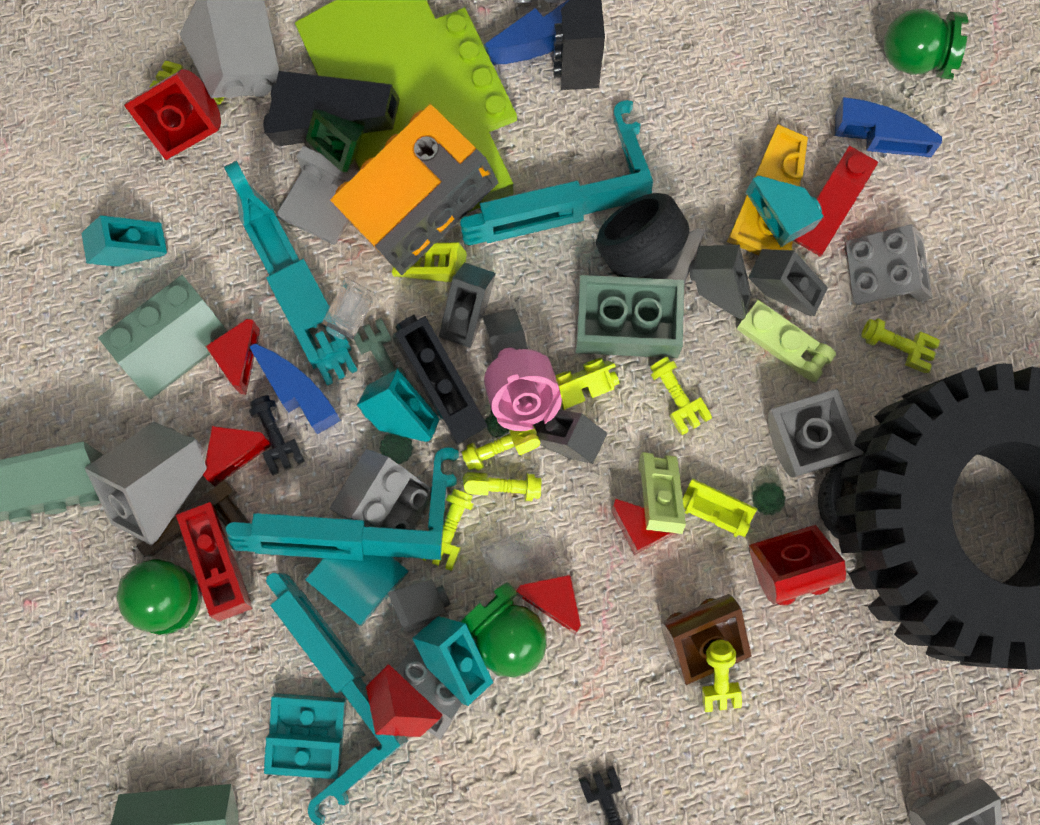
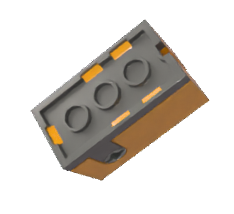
M429 104L424 110L415 113L410 123L399 134L391 136L386 142L385 147L375 157L366 160L361 166L360 171L350 181L341 184L330 201L374 248L403 275L499 182L486 157L435 107Z

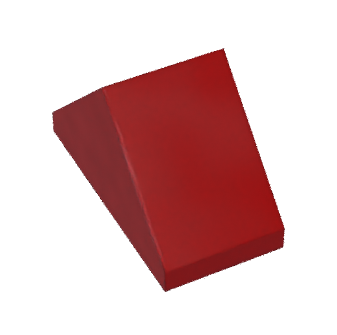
M250 319L244 320L206 346L239 394L245 395L247 394L255 357L250 346L258 344L260 329L254 320Z
M212 426L205 461L207 469L203 476L213 486H217L271 447L269 440L262 432Z
M615 499L611 512L634 555L676 534L646 530L644 507Z
M570 575L523 584L516 590L518 597L576 635L581 624Z
M389 664L366 686L374 730L377 735L421 737L443 716Z

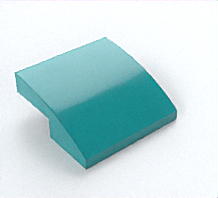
M364 555L363 561L323 558L305 580L359 626H363L381 602L389 597L388 593L395 590L409 571L389 556Z
M274 693L271 697L270 729L265 745L264 774L337 779L339 777L347 698Z

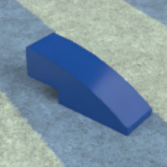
M569 0L544 17L534 8L486 42L484 47L492 64H509L525 61L554 51V23H560L561 8Z
M843 97L836 111L834 136L867 139L866 151L932 157L942 144V136L931 128L887 106Z
M258 344L250 346L252 353L288 413L301 407L316 434L341 421L321 390L296 366L275 352Z

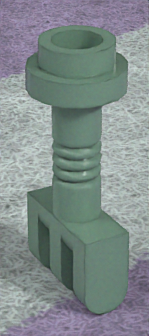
M382 318L375 320L376 327L380 331L374 334L369 324L363 326L368 337L362 340L357 329L350 332L361 355L368 351L372 352L383 373L381 377L398 369L406 378L403 368L394 367L383 345L392 339Z

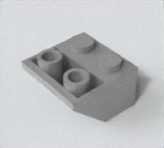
M366 449L329 509L343 519L364 520L365 527L413 530L431 500L432 488L391 458Z

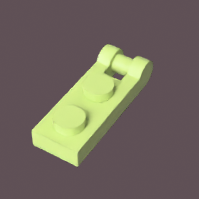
M760 300L756 301L747 313L746 318L737 327V330L812 382L819 380L823 374L822 368L825 364H830L836 356V352L830 346L818 342ZM805 350L814 356L810 362L801 357Z
M642 452L638 468L642 478L646 530L682 534L686 520L678 459L676 456L670 455L658 458L654 457L653 453Z

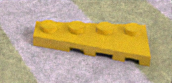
M777 124L754 178L762 176L800 187L808 137ZM746 195L727 242L733 245H740V248L758 256L762 249L792 250L793 241L780 247L750 198Z

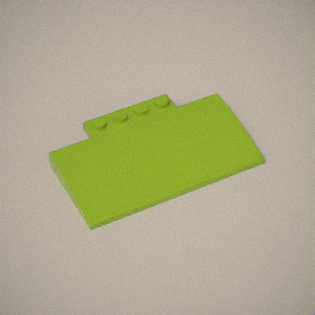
M335 0L295 22L318 76L392 84L400 98L393 129L362 135L355 157L359 170L366 160L375 157L385 147L386 142L391 136L399 134L410 123L415 113L424 110L431 104L486 157L499 182L469 212L480 208V203L505 198L514 194L513 181L489 132L516 122L517 114L466 8L435 19L427 0Z

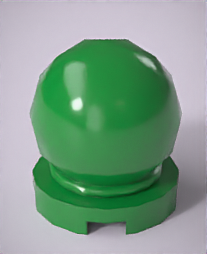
M925 8L905 11L891 22L884 36V53L888 62L896 70L910 75L926 74L935 69L937 78L953 80L954 73H951V70H959L965 53L967 36H961L962 24L968 23L967 13L950 11L946 19H943L937 12Z
M161 559L146 560L132 566L120 579L116 594L118 607L125 621L138 630L162 636L176 633L181 629L189 627L199 613L202 597L200 596L199 586L195 581L194 575L181 566Z
M506 582L493 591L496 596L485 607L479 603L461 622L466 623L473 640H476L477 649L486 668L497 676L515 678L524 676L538 667L547 649V631L539 616L524 606L513 605V599L517 592Z

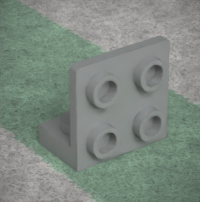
M303 146L296 156L302 172L278 210L277 215L281 220L334 245L339 240L349 220L330 199L335 195L337 188L341 184L350 181L358 172L349 168L348 172H341L322 154Z
M913 224L851 239L846 242L853 301L857 305L909 293L919 302L932 299L923 235Z
M414 644L396 668V671L443 714L440 720L427 730L439 739H442L463 703L427 669Z

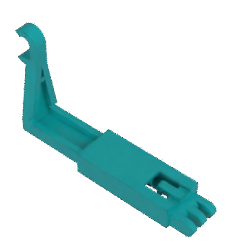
M625 100L617 103L613 114L614 124L622 145L629 175L580 186L577 180L480 203L481 213L463 217L460 221L464 244L469 246L483 242L488 244L584 221V215L624 206L638 197L651 194L653 179L636 138V135L640 133L641 124L638 122L626 124L622 118V114H630L633 110V101Z
M237 161L224 166L236 190L239 218L269 274L266 279L313 369H319L327 386L333 384L332 376L328 373L332 369L335 370L339 380L346 377L340 367L345 362L351 373L358 371L349 354V351L352 349L305 260H299L270 203L248 183ZM322 323L332 342L329 343L324 332L321 331L315 334L321 345V348L318 349L308 329L312 327L317 328V325Z
M447 447L440 449L435 454L428 523L429 531L365 527L364 520L254 513L252 523L231 522L226 526V533L231 548L236 551L255 552V554L359 561L364 560V555L441 560L446 487H452L457 484V478L453 474L445 475L441 472V464L445 460L453 462L459 458V451Z
M271 573L267 576L266 582L278 599L270 606L334 692H342L381 743L310 801L308 815L311 821L316 825H323L325 823V816L319 811L320 803L329 796H334L338 801V805H347L349 798L346 792L406 744L408 740L405 736L375 734L366 690L367 685L362 680L365 673L292 578L284 573Z

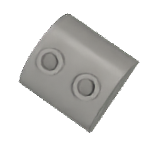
M838 388L782 405L769 411L768 425L776 455L785 472L792 478L864 455L862 450L854 446L857 436Z
M979 778L967 784L962 780H956L946 787L945 795L934 800L929 796L921 797L913 803L912 811L909 812L911 825H1002L1001 798L985 781Z

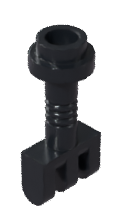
M265 395L249 403L251 418H260L272 446V449L262 453L272 476L279 473V468L275 463V460L280 458L285 470L292 468L287 455L293 452L294 459L298 464L305 462L297 441L293 439L285 443L272 413L277 408L275 400H270L269 395Z
M613 765L606 768V774L611 783L604 785L599 771L592 773L597 786L593 790H590L589 781L585 776L579 778L587 804L599 801L608 825H623L612 796L622 791Z

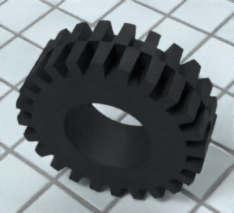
M1006 363L995 364L981 370H977L976 367L970 368L902 395L903 400L884 407L874 416L880 423L879 425L862 431L857 437L854 446L862 450L865 456L845 462L840 478L856 484V493L837 498L836 516L855 517L857 532L838 536L841 553L862 554L865 565L848 573L856 589L878 591L880 596L868 608L879 621L901 622L894 635L907 645L928 646L926 655L938 660L960 662V665L1039 670L1040 368L1031 366L1013 372L1012 364ZM976 455L990 458L1007 468L1023 486L1033 510L1034 538L1030 552L1021 568L1003 583L984 574L973 564L961 547L953 525L952 498L954 488L962 470Z

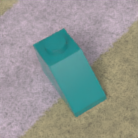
M757 176L752 179L745 191L780 247L815 229L824 217L818 200L810 196L806 188Z
M100 215L81 233L87 264L118 267L167 254L162 223Z
M398 369L368 384L357 403L362 414L379 431L423 442L432 440L440 420Z
M438 616L412 638L427 669L464 705L469 706L494 683L466 623Z

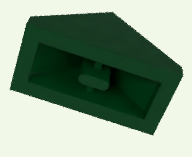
M314 109L306 141L341 172H348L356 157L365 126L322 110Z

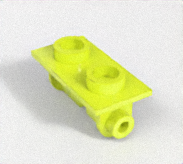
M597 358L583 364L584 370L574 374L571 371H565L555 375L562 398V409L566 410L586 401L582 389L587 387L591 398L614 390V386L619 384V380L614 371L609 373V369L616 367L615 363Z
M693 478L683 496L685 514L691 513L701 519L710 521L716 526L733 533V536L736 538L738 535L746 536L750 528V522L757 511V508Z

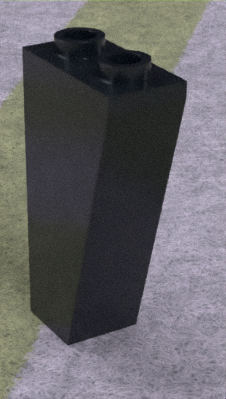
M279 71L277 81L273 83L271 88L272 102L269 113L264 117V133L276 146L306 143V136L314 109L322 110L365 126L363 134L391 130L394 128L400 98L392 84Z
M414 314L396 324L397 332L393 334L392 339L453 442L459 444L487 428L488 425L426 316L418 320Z

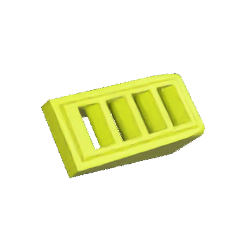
M459 242L435 243L424 254L426 255L424 267H420V258L403 275L393 267L392 275L394 277L452 282L453 277L463 263H466L467 254ZM435 256H439L438 267H434Z

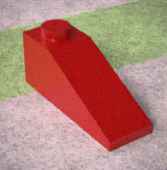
M849 146L817 198L824 217L815 229L793 241L821 257L879 162Z
M209 502L177 514L176 517L209 616L220 622L253 609L243 577L212 503Z

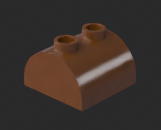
M730 594L717 599H706L699 607L685 613H674L668 617L667 621L661 623L666 645L685 685L714 673V667L710 666L706 661V651L710 644L716 640H725L732 645L736 651L735 664L752 657L741 607Z

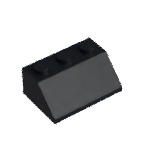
M569 0L561 8L560 23H554L553 76L554 78H560L561 90L599 88L605 42L602 1Z

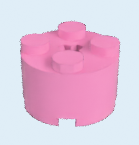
M505 348L498 353V358L486 370L484 385L491 411L497 418V422L504 428L514 431L534 429L533 424L544 420L545 424L558 413L562 398L552 365L546 355L529 349L516 350L514 348Z

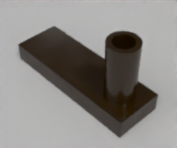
M223 480L182 511L185 512L211 502L217 516L225 526L231 522L250 523L231 499L237 491L227 480ZM175 516L154 544L149 545L142 541L136 546L144 557H153L182 535L177 517Z

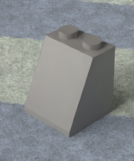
M196 0L180 32V36L210 97L235 98L237 96L261 97L268 95L273 83L277 80L279 67L264 0Z
M152 422L86 466L85 471L110 523L152 545L159 539L207 467L202 457L203 448L194 437H188L173 428H167Z

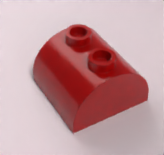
M186 69L179 70L124 104L125 108L165 160L216 133L221 127V116L215 99L210 97L202 80Z
M816 524L749 545L758 581L772 604L789 605L796 600V597L805 594H824L829 591L831 586L841 584L846 579L845 560Z

